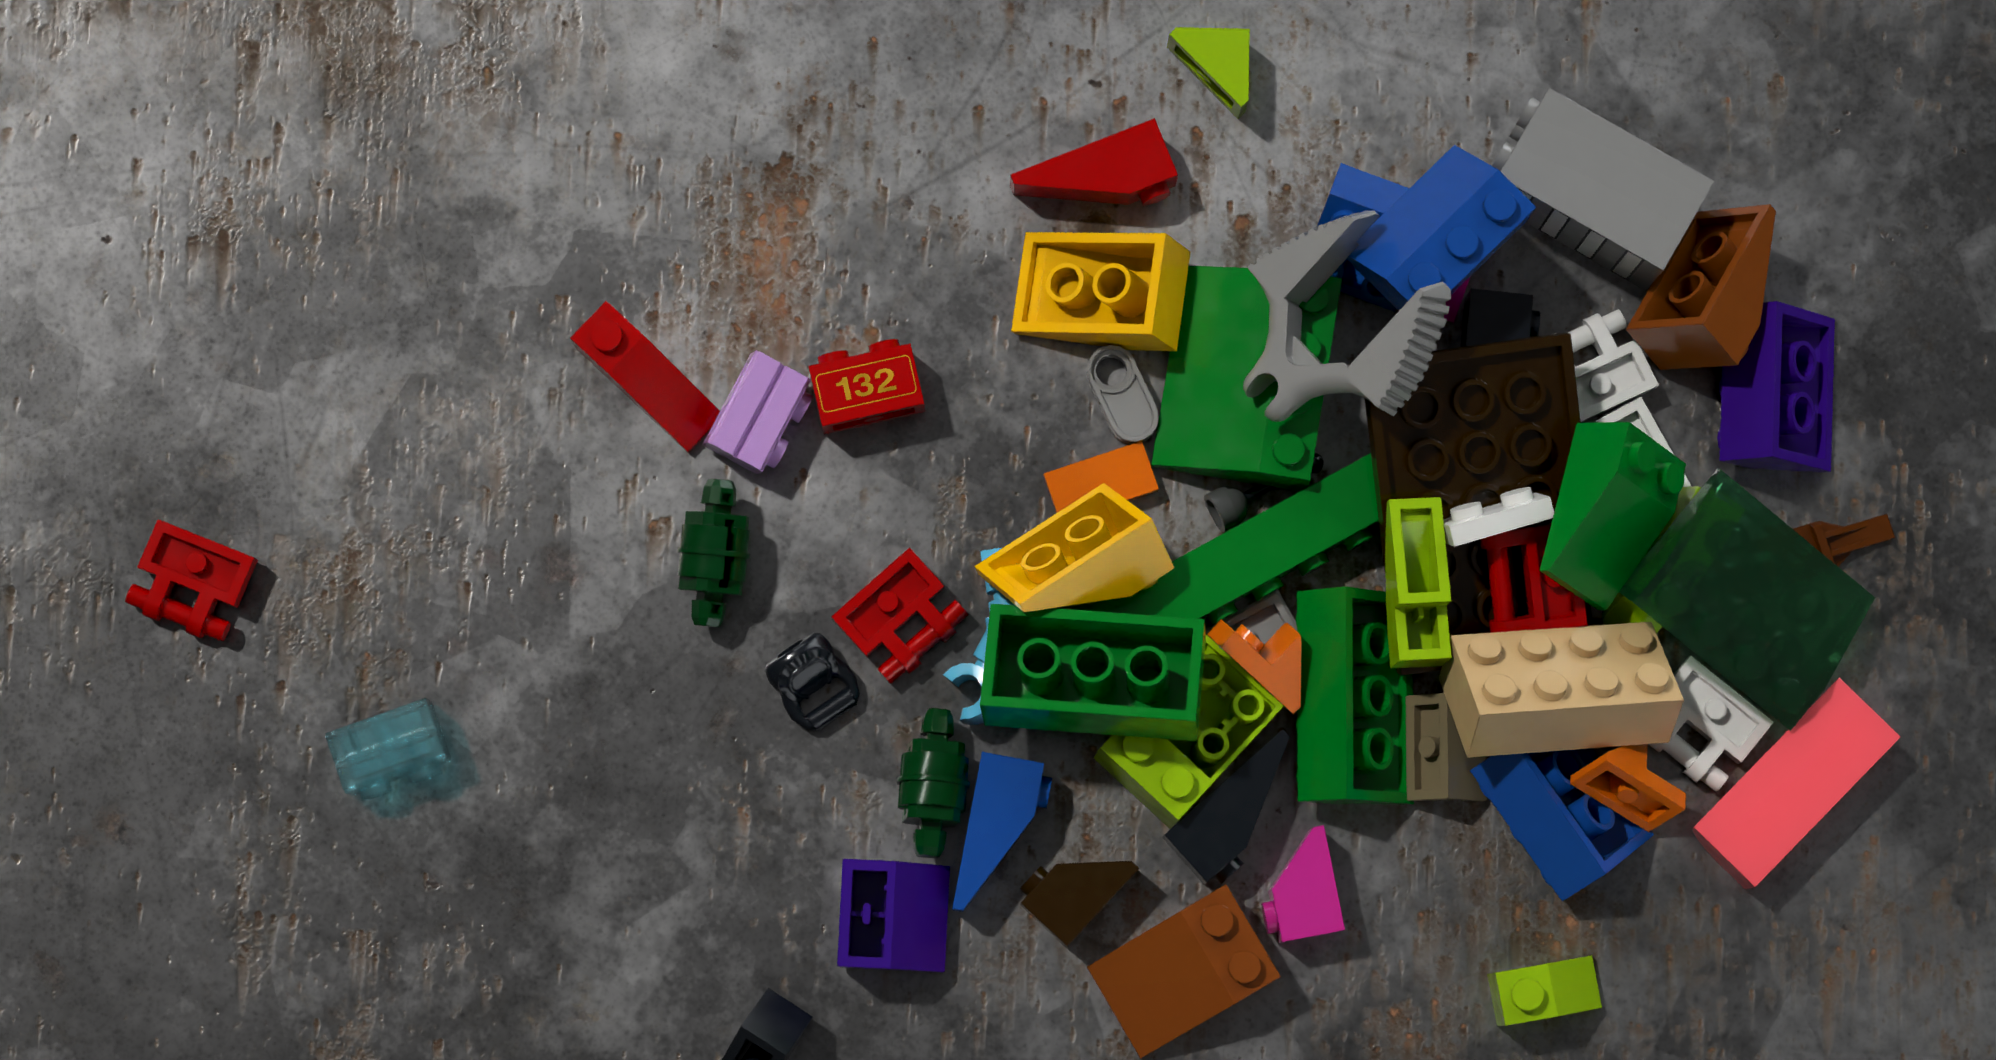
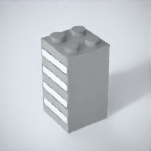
M1551 88L1548 89L1541 102L1531 97L1509 135L1510 138L1517 141V144L1514 146L1506 141L1492 164L1536 206V209L1526 222L1527 224L1645 291L1664 271L1715 182Z

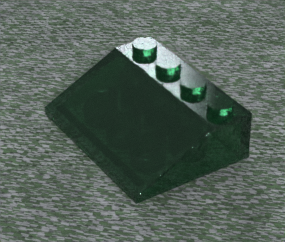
M1719 468L1716 469L1641 560L1619 592L1763 711L1790 731L1825 690L1875 599L1871 593Z

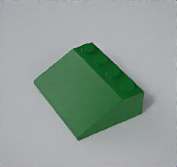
M1188 267L1177 351H1170L1151 467L1256 485H1269L1300 492L1308 487L1311 479L1324 395L1311 398L1294 411L1290 417L1280 422L1270 421L1265 417L1267 406L1277 395V381L1270 384L1266 390L1256 397L1250 398L1246 396L1243 390V381L1264 352L1269 328L1268 300L1259 282L1248 268ZM1331 276L1307 303L1302 301L1299 305L1302 309L1301 341L1322 364L1329 363L1342 282V278Z

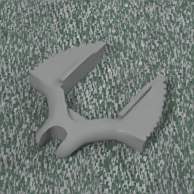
M1365 210L1318 225V227L1300 234L1299 237H1294L1290 241L1282 243L1281 247L1271 249L1272 253H1265L1262 259H1256L1257 263L1255 265L1250 264L1247 267L1259 282L1268 300L1269 328L1264 352L1244 379L1243 390L1247 397L1252 398L1261 394L1273 382H1278L1277 395L1265 410V417L1270 421L1280 422L1286 420L1311 398L1337 393H1353L1371 401L1376 407L1394 416L1397 413V408H1402L1405 405L1403 401H1408L1412 395L1410 393L1417 390L1419 387L1417 383L1423 380V372H1427L1429 367L1427 363L1433 357L1431 353L1437 347V344H1435L1436 340H1439L1442 334L1439 331L1445 326L1447 321L1444 315L1449 313V306H1446V301L1451 300V289L1443 281L1420 288L1350 365L1344 362L1322 364L1301 341L1302 309L1299 307L1302 301L1307 303L1357 248L1359 238L1379 218L1380 215L1377 212Z

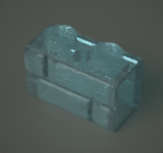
M427 698L325 733L343 790L351 796L360 794L362 801L390 793L392 791L390 782L410 776L412 783L436 777L442 774L440 765L452 761L434 705Z

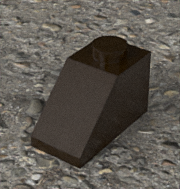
M1132 861L1056 864L1049 872L1040 866L1021 886L1020 890L1027 896L1020 905L1067 948L1136 873L1139 867Z

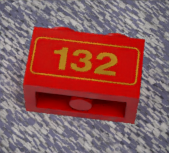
M898 339L879 341L868 346V353L850 357L846 350L834 351L819 356V364L809 366L824 435L925 412L911 343L900 345Z

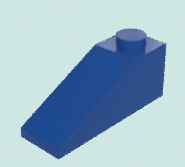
M982 752L953 902V911L964 912L1033 821L1036 807L1047 809L1052 777L1042 776L1044 763Z

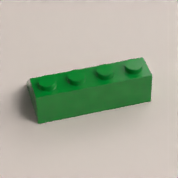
M1347 586L1297 591L1296 625L1302 642L1301 707L1297 710L1296 719L1298 802L1325 804H1414V801H1407L1406 696L1413 695V674L1401 676L1396 673V668L1390 669L1386 592Z

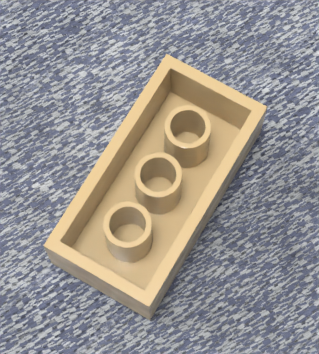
M1652 622L1451 635L1452 658L1442 666L1439 675L1443 692L1467 758L1669 743L1684 702Z

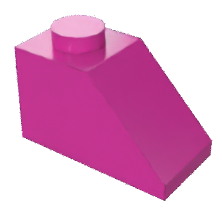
M1324 825L1313 827L1307 832L1269 889L1270 901L1261 904L1267 934L1276 933L1278 943L1345 930Z

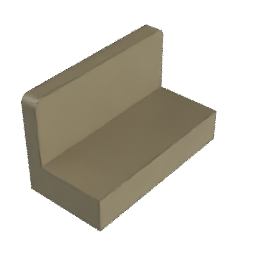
M1445 694L1406 696L1407 801H1486L1487 797L1481 791L1479 783L1470 770L1484 761L1487 756L1467 758Z

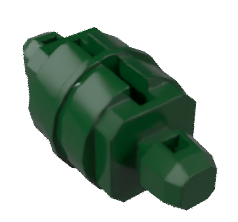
M708 479L704 486L701 503L705 504V511H686L685 524H682L681 545L677 548V552L680 553L678 589L697 591L696 600H692L691 617L694 625L720 627L724 620L727 604L723 603V594L742 595L743 582H745L747 559H750V554L748 553L750 530H748L749 517L731 514L732 506L736 507V488L733 481Z
M929 708L922 719L920 735L925 736V738L912 739L907 744V752L903 753L901 757L900 776L897 777V785H899L898 808L903 810L902 823L919 825V829L913 831V849L916 856L939 858L944 850L947 832L942 831V827H955L960 822V814L965 812L966 793L970 789V782L967 781L969 758L964 756V743L948 741V738L954 735V721L951 711Z

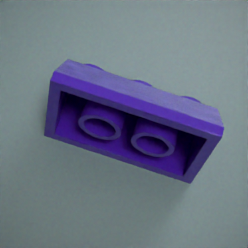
M1779 301L1763 302L1760 326L1749 344L1747 353L1738 365L1722 366V377L1719 382L1721 423L1717 435L1720 449L1719 461L1750 469L1831 472L1834 318Z

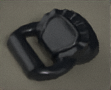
M814 632L807 635L781 652L766 665V676L774 689L780 693L784 708L791 720L808 731L819 732L857 705L860 691L856 675L844 661L835 655L830 642L820 633ZM835 678H839L846 684V688L807 715L803 713L800 703L804 699H809V695L821 689L825 684H830Z

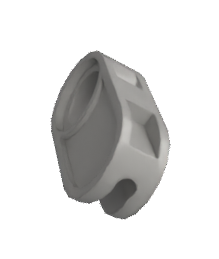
M1108 345L1099 348L1088 361L1086 376L1110 431L1117 440L1124 444L1130 445L1139 441L1145 443L1156 431L1159 415L1137 364L1131 354L1120 346ZM1106 358L1120 360L1126 368L1124 380L1116 385H1106L1101 382L1096 373V367L1099 362Z

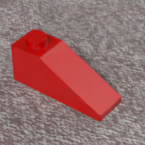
M1154 118L1010 175V188L1014 196L1129 205L1140 200L1143 206H1147L1171 195L1170 188L1176 186L1178 173Z
M605 301L570 337L575 348L688 454L709 433L720 410L609 302Z

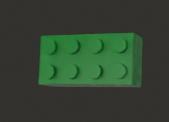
M991 604L980 698L984 725L1197 741L1206 645L1205 619L1059 608L1023 612L1015 605Z

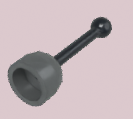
M1318 453L1314 454L1312 473L1319 472L1324 465V460ZM1260 484L1242 493L1236 488L1225 486L1204 495V501L1219 530L1225 532L1237 526L1245 519L1249 510V501L1276 487Z

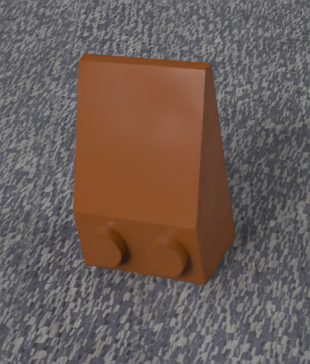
M1771 204L1699 211L1696 213L1664 271L1651 284L1626 328V331L1660 370L1738 365L1745 356L1761 322L1776 210Z
M1226 884L1087 966L1140 1059L1281 977Z

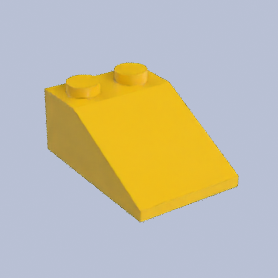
M1025 232L1011 332L1018 335L1103 347L1114 345L1120 346L1125 350L1177 351L1191 251L1166 233Z
M1105 483L1099 485L974 566L978 575L1023 612L1130 597L1139 591L1152 587L1160 577L1174 569L1152 518Z

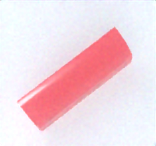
M1839 677L1693 827L1694 835L1715 861L1744 889L1755 888L1901 736Z

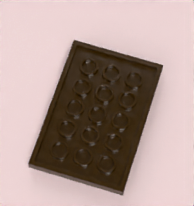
M1557 333L1432 351V360L1427 363L1429 365L1428 370L1423 372V380L1417 383L1419 387L1416 391L1410 393L1412 396L1408 401H1403L1405 405L1402 408L1398 407L1397 413L1394 416L1365 399L1384 570L1386 508L1389 499L1441 497L1443 519L1451 517L1450 509L1471 502H1481L1482 508L1501 503L1500 495L1502 493L1531 487L1532 493L1536 492L1549 496L1555 511L1576 424L1581 423L1570 333ZM1553 518L1534 524L1552 522ZM1480 539L1456 547L1446 544L1451 602L1447 605L1449 635L1451 637V635L1490 633L1489 620L1494 619L1486 549L1480 548ZM1521 545L1507 547L1515 616L1529 615ZM1585 602L1587 626L1603 625L1601 610H1597ZM1442 666L1396 668V673L1403 676L1441 670Z

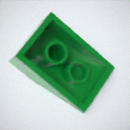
M1630 422L1577 423L1540 571L1597 610H1607L1675 513L1679 492L1684 485L1686 463Z

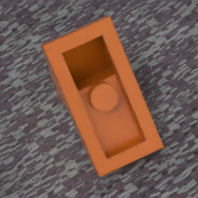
M1221 619L1207 635L1292 714L1301 707L1302 642L1300 633L1290 624L1284 623L1265 644L1243 624L1234 631Z
M1648 744L1621 746L1611 750L1571 775L1570 778L1571 785L1647 832L1652 831L1681 813L1686 807L1685 792L1647 769Z

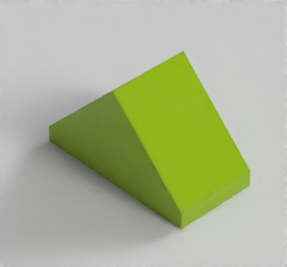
M1176 27L1169 34L1167 48L1237 119L1246 112L1249 101L1250 29Z

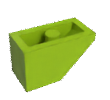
M1592 955L1487 974L1497 1026H1508L1602 1008Z

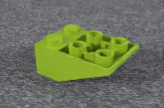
M1206 635L1197 741L1112 735L1100 747L1094 759L1171 829L1284 705Z

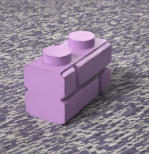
M755 350L749 355L702 445L753 473H762L766 465L774 469L789 441L781 438L790 419L799 423L813 396L805 392L811 380L764 353Z

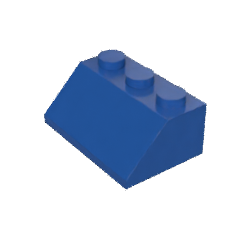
M1454 145L1359 238L1357 241L1359 245L1347 257V260L1399 311L1420 288L1443 281L1451 289L1452 295L1528 221L1536 206L1500 170Z
M1593 748L1489 756L1471 769L1470 772L1479 783L1483 794L1491 800L1506 821L1514 838L1523 845L1540 869L1545 882L1554 889L1561 901L1566 900L1607 874L1654 835L1652 831H1645L1570 784L1571 775L1599 758Z

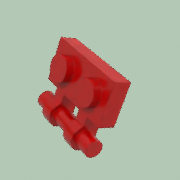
M158 519L137 568L156 575L150 590L132 584L126 595L125 602L142 609L143 616L156 621L165 618L185 626L186 633L198 638H203L207 635L224 641L230 630L231 622L214 616V609L218 601L238 608L258 560ZM175 583L199 593L194 607L170 598Z
M909 547L833 614L831 618L866 658L881 644L885 646L892 656L880 665L877 670L889 684H892L905 671L911 674L921 665L919 659L940 640L946 643L957 633L954 628L969 614L956 600L949 604L942 612L936 609L930 601L944 590L945 586ZM918 613L927 625L904 644L895 632Z

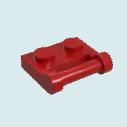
M1552 522L1527 525L1480 539V548L1486 549L1494 614V619L1489 620L1490 633L1587 626L1585 601L1540 571ZM1521 545L1529 612V615L1515 616L1507 547Z

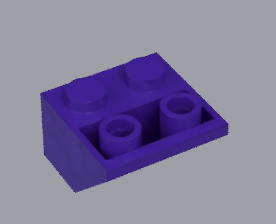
M843 859L837 966L840 968L945 972L950 866L900 861Z

